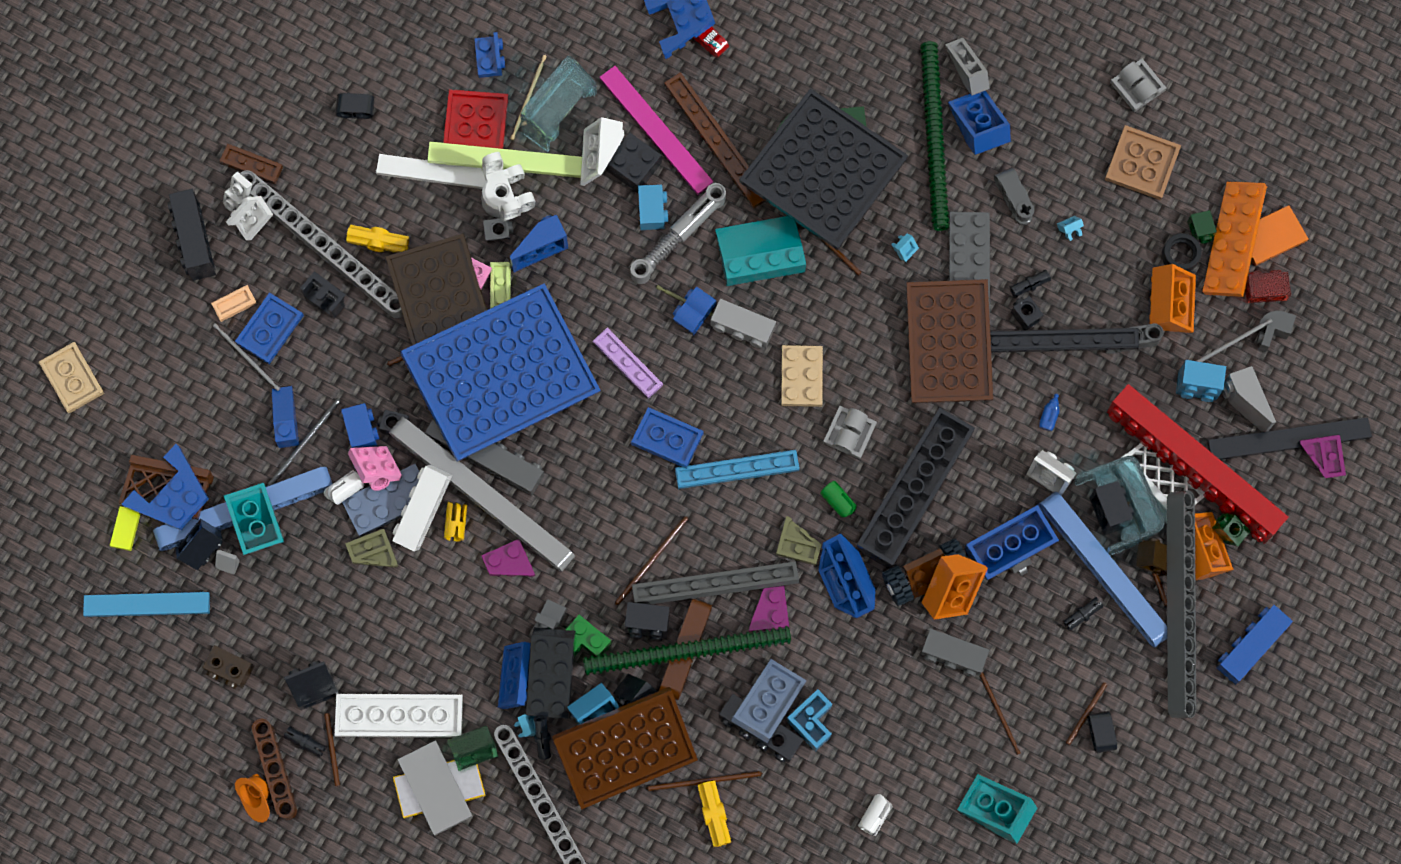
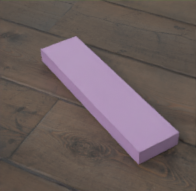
M608 327L593 340V343L648 399L663 386V383Z

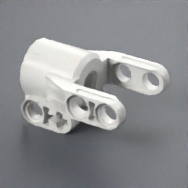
M494 152L483 157L482 168L485 183L482 189L481 200L486 213L492 217L501 218L504 222L535 207V199L532 192L514 197L510 184L524 179L525 174L521 164L503 170V160L500 152ZM502 189L507 194L504 197H498L496 191Z

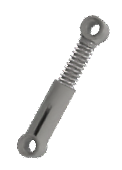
M720 183L709 185L706 192L669 228L670 232H668V235H665L663 240H660L658 245L653 247V250L648 252L646 257L635 260L631 264V279L635 283L645 284L648 282L656 265H659L658 262L661 263V260H664L663 257L666 258L668 252L671 253L670 250H673V247L676 248L675 245H678V242L683 243L717 208L724 205L726 190ZM719 193L721 197L716 199L711 197V194ZM638 269L646 271L643 275L636 274Z

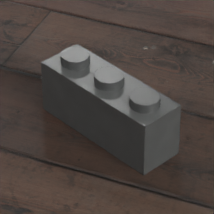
M930 628L921 656H924V660L936 663L938 661L943 663L947 669L956 670L957 668L963 670V674L975 677L981 675L989 649Z

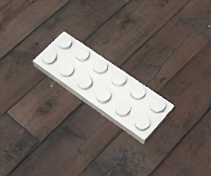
M336 694L335 737L462 738L463 695Z

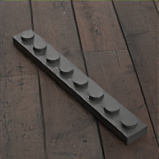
M795 561L633 584L632 589L634 603L650 605L798 584L799 577Z

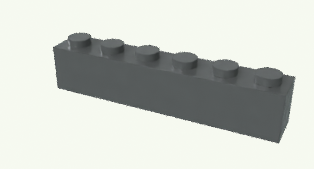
M433 419L425 434L440 446L451 451L437 423ZM499 442L464 458L530 496H533L544 478V471L539 464L535 462L528 463L521 454L517 452L510 453L507 451V447Z

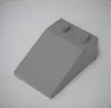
M1251 366L1229 374L1224 382L1223 397L1227 398L1229 404L1261 432H1268L1276 423V420L1253 367Z

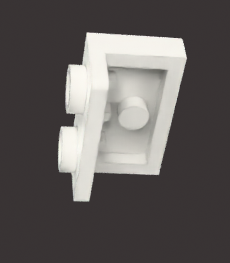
M248 196L241 201L242 204L230 214L231 217L226 221L228 226L236 225L245 240H252L273 216V213L261 196Z

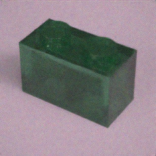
M487 725L447 740L458 771L498 756Z

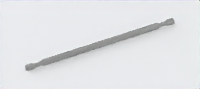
M1270 318L1265 323L1256 326L1255 328L1249 330L1248 332L1242 334L1241 336L1235 338L1234 340L1228 342L1227 344L1221 346L1220 348L1214 350L1206 356L1198 359L1197 362H1203L1207 360L1208 358L1214 356L1215 354L1221 352L1222 350L1228 348L1229 346L1235 344L1236 342L1263 328L1265 325L1272 323V319Z
M215 323L213 327L279 391L280 387Z

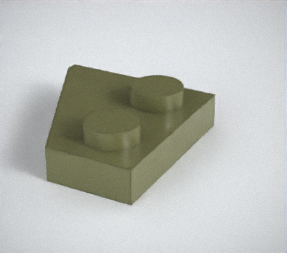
M786 516L776 555L816 566L821 544L793 522L789 516Z
M384 529L345 543L353 564L398 567Z

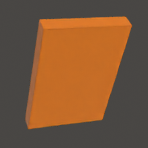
M1289 205L1260 219L1251 258L1255 266L1309 240Z

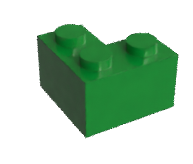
M580 615L566 629L576 631L574 657L582 648L594 657H597V655L601 657L612 645L608 637Z

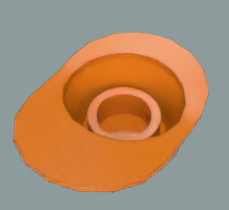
M253 774L248 779H237L235 790L247 814L257 822L263 823L267 821L270 814L267 798L270 794L268 784L258 774Z

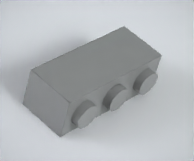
M720 299L711 318L710 326L717 332L732 334L731 336L739 341L743 339L749 341L756 348H767L775 330L776 321Z

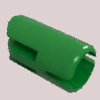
M836 481L830 482L821 490V496L840 517H847L856 512V504Z

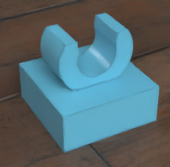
M1072 216L1057 223L1059 231L1065 233V237L1071 241L1073 240L1071 236L1073 231H1076L1078 236H1082L1080 228L1084 224L1081 218Z
M908 233L905 236L900 235L898 237L900 241L897 244H891L899 258L904 262L919 249L913 236Z
M524 714L518 717L519 721L514 726H521L523 732L518 735L519 737H530L536 734L534 723L536 716Z

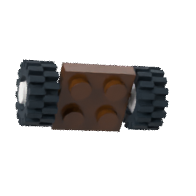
M956 539L945 542L939 546L938 550L904 565L905 575L899 566L882 572L884 584L897 606L926 594L942 556L959 554L966 557L962 546Z

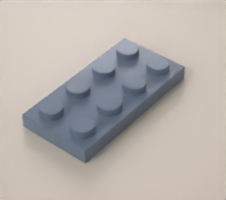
M416 464L400 471L402 474L400 481H390L386 488L379 491L372 490L369 486L342 502L359 537L402 517L401 512L404 506L408 505L411 500L409 494L412 488L417 486L419 479H417L419 470Z
M770 659L731 721L768 743L807 680Z

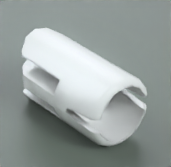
M352 470L327 487L324 491V496L338 505L362 489L364 483L358 473Z
M881 794L875 795L858 827L866 833L876 836L892 809V804Z

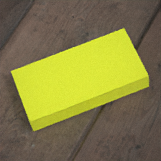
M120 506L110 547L127 551L132 550L141 513Z

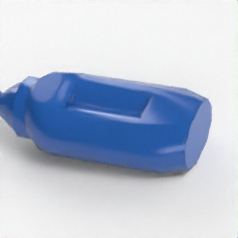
M1054 394V398L1044 407L1039 422V427L1043 430L1052 431L1055 427L1060 412L1057 399L1059 397L1058 394Z

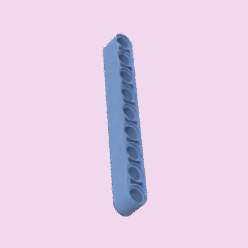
M320 467L266 487L273 510H277L323 493L333 483L327 467ZM226 502L203 510L200 513L199 520L201 518L218 530L234 526ZM191 519L182 530L167 524L154 529L153 533L159 550L165 551L177 547L199 520Z
M1055 491L1040 502L1039 507L1148 643L1155 648L1166 640L1167 625L1063 497Z

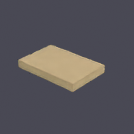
M75 342L39 361L68 414L105 394Z

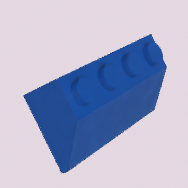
M1037 505L969 542L964 550L969 559L988 568L984 578L989 580L1058 542L1059 539Z

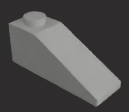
M960 38L945 44L954 66L969 93L975 95L990 89L987 70L965 39Z

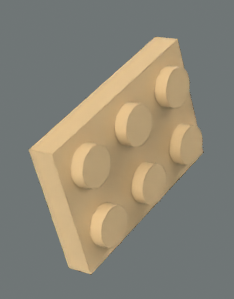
M782 345L781 406L822 407L823 346Z

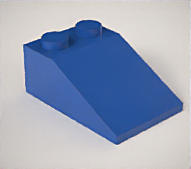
M986 91L975 95L968 94L948 102L967 145L975 155L1011 142L1010 124Z
M549 215L542 218L541 222L537 223L510 255L513 272L568 249L567 235L557 215Z

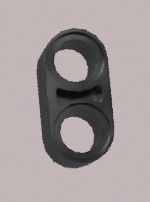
M340 93L337 95L336 116L354 119L373 118L375 98L369 94Z
M1104 711L1088 714V725L1095 753L1117 750V740L1110 712Z

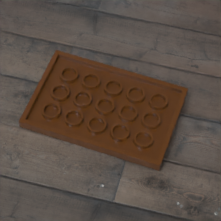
M988 279L907 282L911 404L993 401Z
M670 687L552 736L581 810L698 760Z

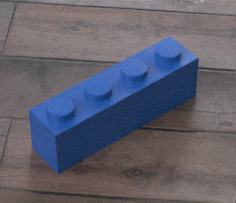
M1275 605L1270 609L1265 607L1258 615L1261 619L1256 624L1252 622L1245 629L1247 632L1246 636L1243 639L1239 636L1231 645L1234 649L1230 653L1225 652L1219 658L1220 665L1217 669L1235 685L1293 622Z

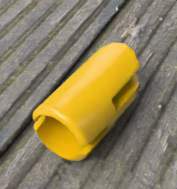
M447 502L444 538L450 541L451 537H454V541L464 540L467 514L466 504H463L461 508L459 503H455L453 507L452 502Z

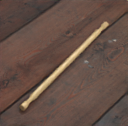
M546 55L542 56V61L539 64L518 117L514 132L510 138L511 140H514L515 134L518 131L543 63L546 60Z

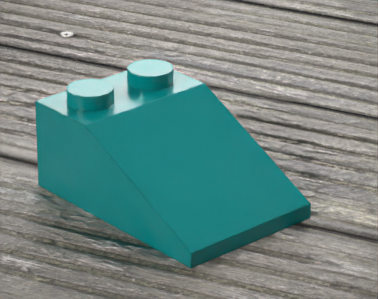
M264 483L224 495L243 555L284 542Z
M977 774L957 810L997 835L1017 844L1036 812L1037 806L1030 797Z

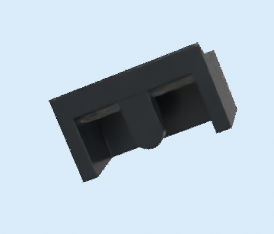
M315 271L300 288L304 297L334 319L345 307L344 298L346 294Z

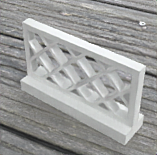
M1140 443L1129 453L1122 456L1115 466L1167 523L1168 495L1160 491V485L1170 486V492H1174V486L1182 487L1184 491H1188V488H1194L1188 484L1187 481L1189 479L1186 476L1184 477V483L1174 482L1175 472L1172 470L1173 465H1170V468L1160 467V459L1156 457L1157 453L1147 452V448ZM1134 454L1143 455L1142 464L1135 463L1131 456ZM1146 456L1156 457V466L1146 465ZM1146 469L1156 470V479H1149L1146 475ZM1160 471L1170 472V481L1160 480ZM1199 487L1195 489L1200 495L1195 498V505L1204 498L1203 494L1205 492Z

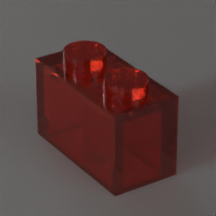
M1272 270L1269 273H1262L1261 271L1249 273L1245 285L1247 304L1287 301L1291 296L1288 272Z

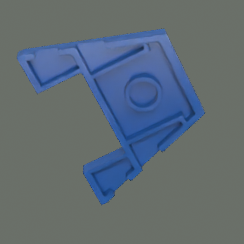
M644 0L649 15L669 8L678 34L659 41L665 59L672 56L671 53L677 48L681 49L686 46L685 43L693 37L697 38L716 24L707 0Z
M175 444L163 458L178 470L176 475L150 503L133 490L122 505L182 530L209 498L191 469L182 449Z

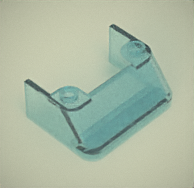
M567 56L525 105L520 114L523 134L547 152L550 150V141H554L560 133L558 131L559 123L580 98L591 97L597 94L596 81L571 56Z
M1125 456L1077 475L1074 481L1075 486L1095 479L1098 487L1119 481L1120 486L1123 485L1126 490L1127 497L1125 499L1128 505L1131 504L1134 511L1133 520L1131 521L1132 525L1122 530V542L1108 547L1106 552L1109 555L1136 546L1139 542L1145 541L1163 529L1165 524L1164 518L1142 468L1135 457Z

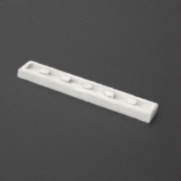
M379 154L377 175L483 189L485 183L483 168L428 163V160Z

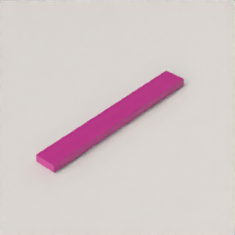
M616 66L600 76L601 82L697 195H700L709 185L714 183Z

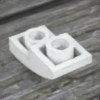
M239 172L232 176L230 188L224 192L223 204L232 212L242 204L241 201L249 196L252 188V183Z

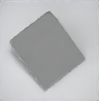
M217 550L215 567L224 572L235 574L240 562L238 557L222 550Z

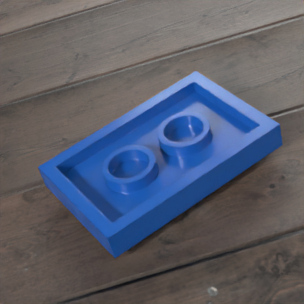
M269 292L235 340V343L270 364L304 315Z
M648 407L631 441V445L687 469L704 431Z
M529 642L504 646L498 708L508 709L525 705L531 643Z

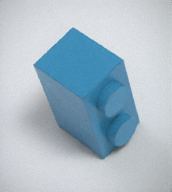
M662 185L638 186L640 230L664 229V222H668V210L663 208V203H667V191H663Z

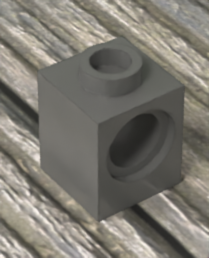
M501 218L483 220L486 241L510 239V234H513L512 222H508V220L504 222ZM496 224L504 226V232L500 235L493 232V227Z

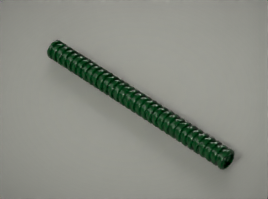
M927 41L922 43L920 48L922 49L923 94L925 95V123L927 124L925 126L927 130L926 141H928L926 146L929 153L927 154L929 159L928 175L930 176L929 182H931L929 183L931 188L929 190L931 194L930 205L932 206L930 208L932 211L931 222L933 223L932 229L943 231L948 229L950 224L947 217L949 216L947 211L948 195L946 194L947 188H945L947 186L945 182L947 178L945 176L946 165L944 164L945 148L943 147L944 141H942L944 140L942 135L944 132L942 130L943 119L941 118V90L939 89L938 44L933 41Z
M780 626L778 629L772 628V630L767 628L765 631L759 630V632L754 630L752 633L748 631L746 634L739 633V635H736L735 633L733 636L726 635V637L722 635L720 638L714 637V639L709 637L707 640L701 639V641L696 639L694 642H681V644L675 643V645L668 644V646L662 645V647L655 646V648L649 647V649L642 648V650L636 649V651L629 650V652L623 651V653L616 652V654L610 653V655L603 654L601 657L600 655H597V657L590 656L588 659L584 657L583 663L585 674L588 676L590 675L589 673L595 675L596 672L603 673L602 671L607 673L609 670H612L614 672L616 671L615 669L620 671L622 668L627 670L629 669L628 667L633 669L635 666L640 668L642 667L641 665L646 667L648 664L654 665V663L659 665L661 662L667 663V661L672 663L674 660L680 661V659L685 661L687 658L693 659V657L698 659L700 656L706 657V655L713 656V654L719 655V653L726 654V652L732 653V651L739 652V650L745 651V649L752 650V648L758 649V647L765 648V646L771 647V645L790 644L791 634L788 626H785V628Z

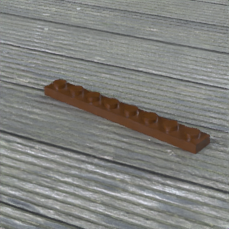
M680 72L664 82V86L753 209L764 203L765 200L739 182V179L749 168L748 164Z

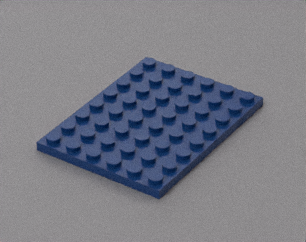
M545 283L400 352L456 462L601 391Z

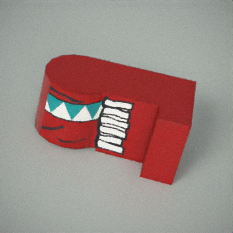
M710 27L697 38L693 37L716 58L729 48L728 42L713 27Z

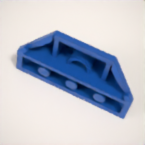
M838 534L824 542L819 572L834 607L852 615L854 618H859L874 610L876 589L858 550L842 534Z

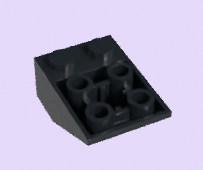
M314 661L308 664V668L300 670V668L288 672V676L284 677L301 711L336 697V694H340L332 671L324 661Z

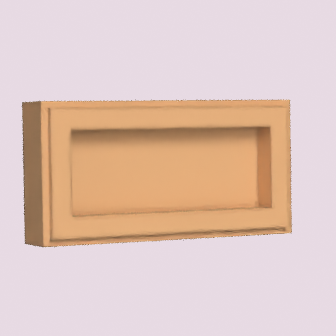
M248 285L211 304L222 322L256 305L257 302Z

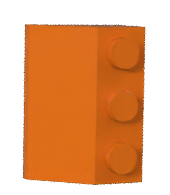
M1174 264L1153 267L1150 324L1160 325L1163 331L1194 332L1196 275Z
M1213 512L1195 513V580H1203L1234 570L1222 538L1212 528L1216 524Z
M959 554L942 556L922 604L934 620L967 615L988 568Z

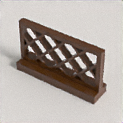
M131 455L129 460L130 468L119 504L122 505L127 494L133 490H136L141 495L138 487L146 482H149L152 489L141 496L144 499L154 493L157 496V491L164 488L178 470L167 461ZM190 466L207 494L209 484L212 485L214 479L211 471ZM134 472L143 473L146 477L136 484L132 480ZM157 476L163 477L165 482L154 488L150 480ZM202 507L191 519L199 520Z

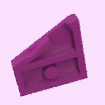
M1339 434L1299 440L1304 450L1325 478L1346 475Z
M519 539L481 556L490 576H535Z
M784 586L763 589L749 627V632L754 630L756 632L759 630L765 631L767 628L769 630H772V628L778 629L780 626L781 628L789 627Z

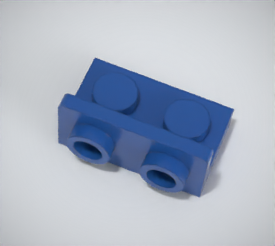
M493 32V37L474 38L479 78L501 76L502 68H505L504 56L500 57V50H503L502 38H498L497 32Z

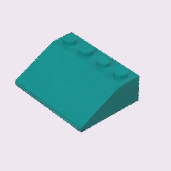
M789 216L715 229L727 286L803 273L806 270V261L797 225Z

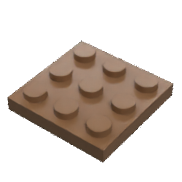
M1125 125L1105 180L1161 200L1181 145Z

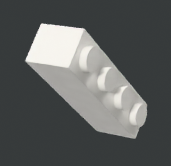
M432 465L421 468L417 476L419 482L417 486L412 488L409 494L411 500L408 505L404 506L401 512L403 518L400 524L398 523L393 530V535H395L392 540L393 542L414 552L420 550L452 478L451 474Z

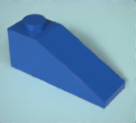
M281 387L279 391L274 388L272 389V404L276 444L279 448L298 446L299 437L293 387Z

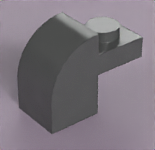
M1284 311L1267 313L1258 325L1265 323L1270 318L1273 322L1259 329L1260 333L1256 343H1259L1258 351L1265 353L1268 350L1273 335L1287 339L1291 334L1296 315Z
M547 599L541 613L536 615L534 627L559 629L568 609Z

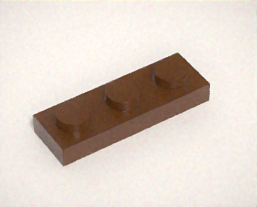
M227 144L220 158L221 164L241 172L251 171L260 179L272 184H276L283 169V165L230 144Z

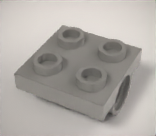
M1143 58L1128 64L1110 82L1134 112L1166 91L1165 85Z
M839 406L823 444L861 459L877 422L868 418L865 413L857 409H847Z

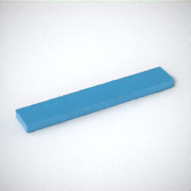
M796 450L690 465L687 469L677 467L675 472L678 489L796 472L799 471V463Z
M209 592L84 595V617L210 614Z

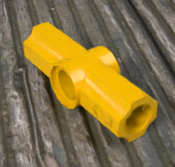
M350 225L347 231V243L366 246L375 252H384L385 250L399 253L408 250L409 236L389 233V231L380 227L369 229Z
M709 781L699 784L698 791L703 805L702 812L706 826L709 828L713 847L731 843L729 830L726 825L727 818L723 803L720 802L716 782Z

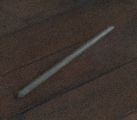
M336 399L268 482V486L273 485L338 406L340 399Z

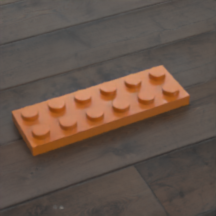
M1226 183L1216 228L1217 233L1214 237L1202 291L1205 295L1243 297L1267 189L1265 183Z

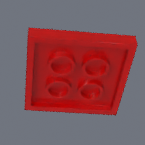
M449 90L443 143L503 149L508 94Z

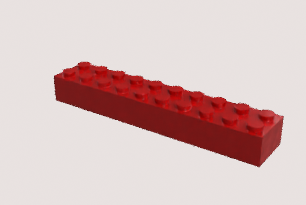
M1129 384L1110 405L1107 413L1113 422H1119L1125 427L1124 430L1129 435L1136 436L1140 443L1148 450L1151 449L1157 453L1156 457L1160 461L1173 465L1172 470L1177 475L1186 476L1189 479L1187 481L1188 484L1194 489H1198V487L1205 492L1203 494L1208 501L1215 502L1220 506L1219 509L1223 513L1235 514L1251 531V535L1256 541L1265 544L1289 518Z

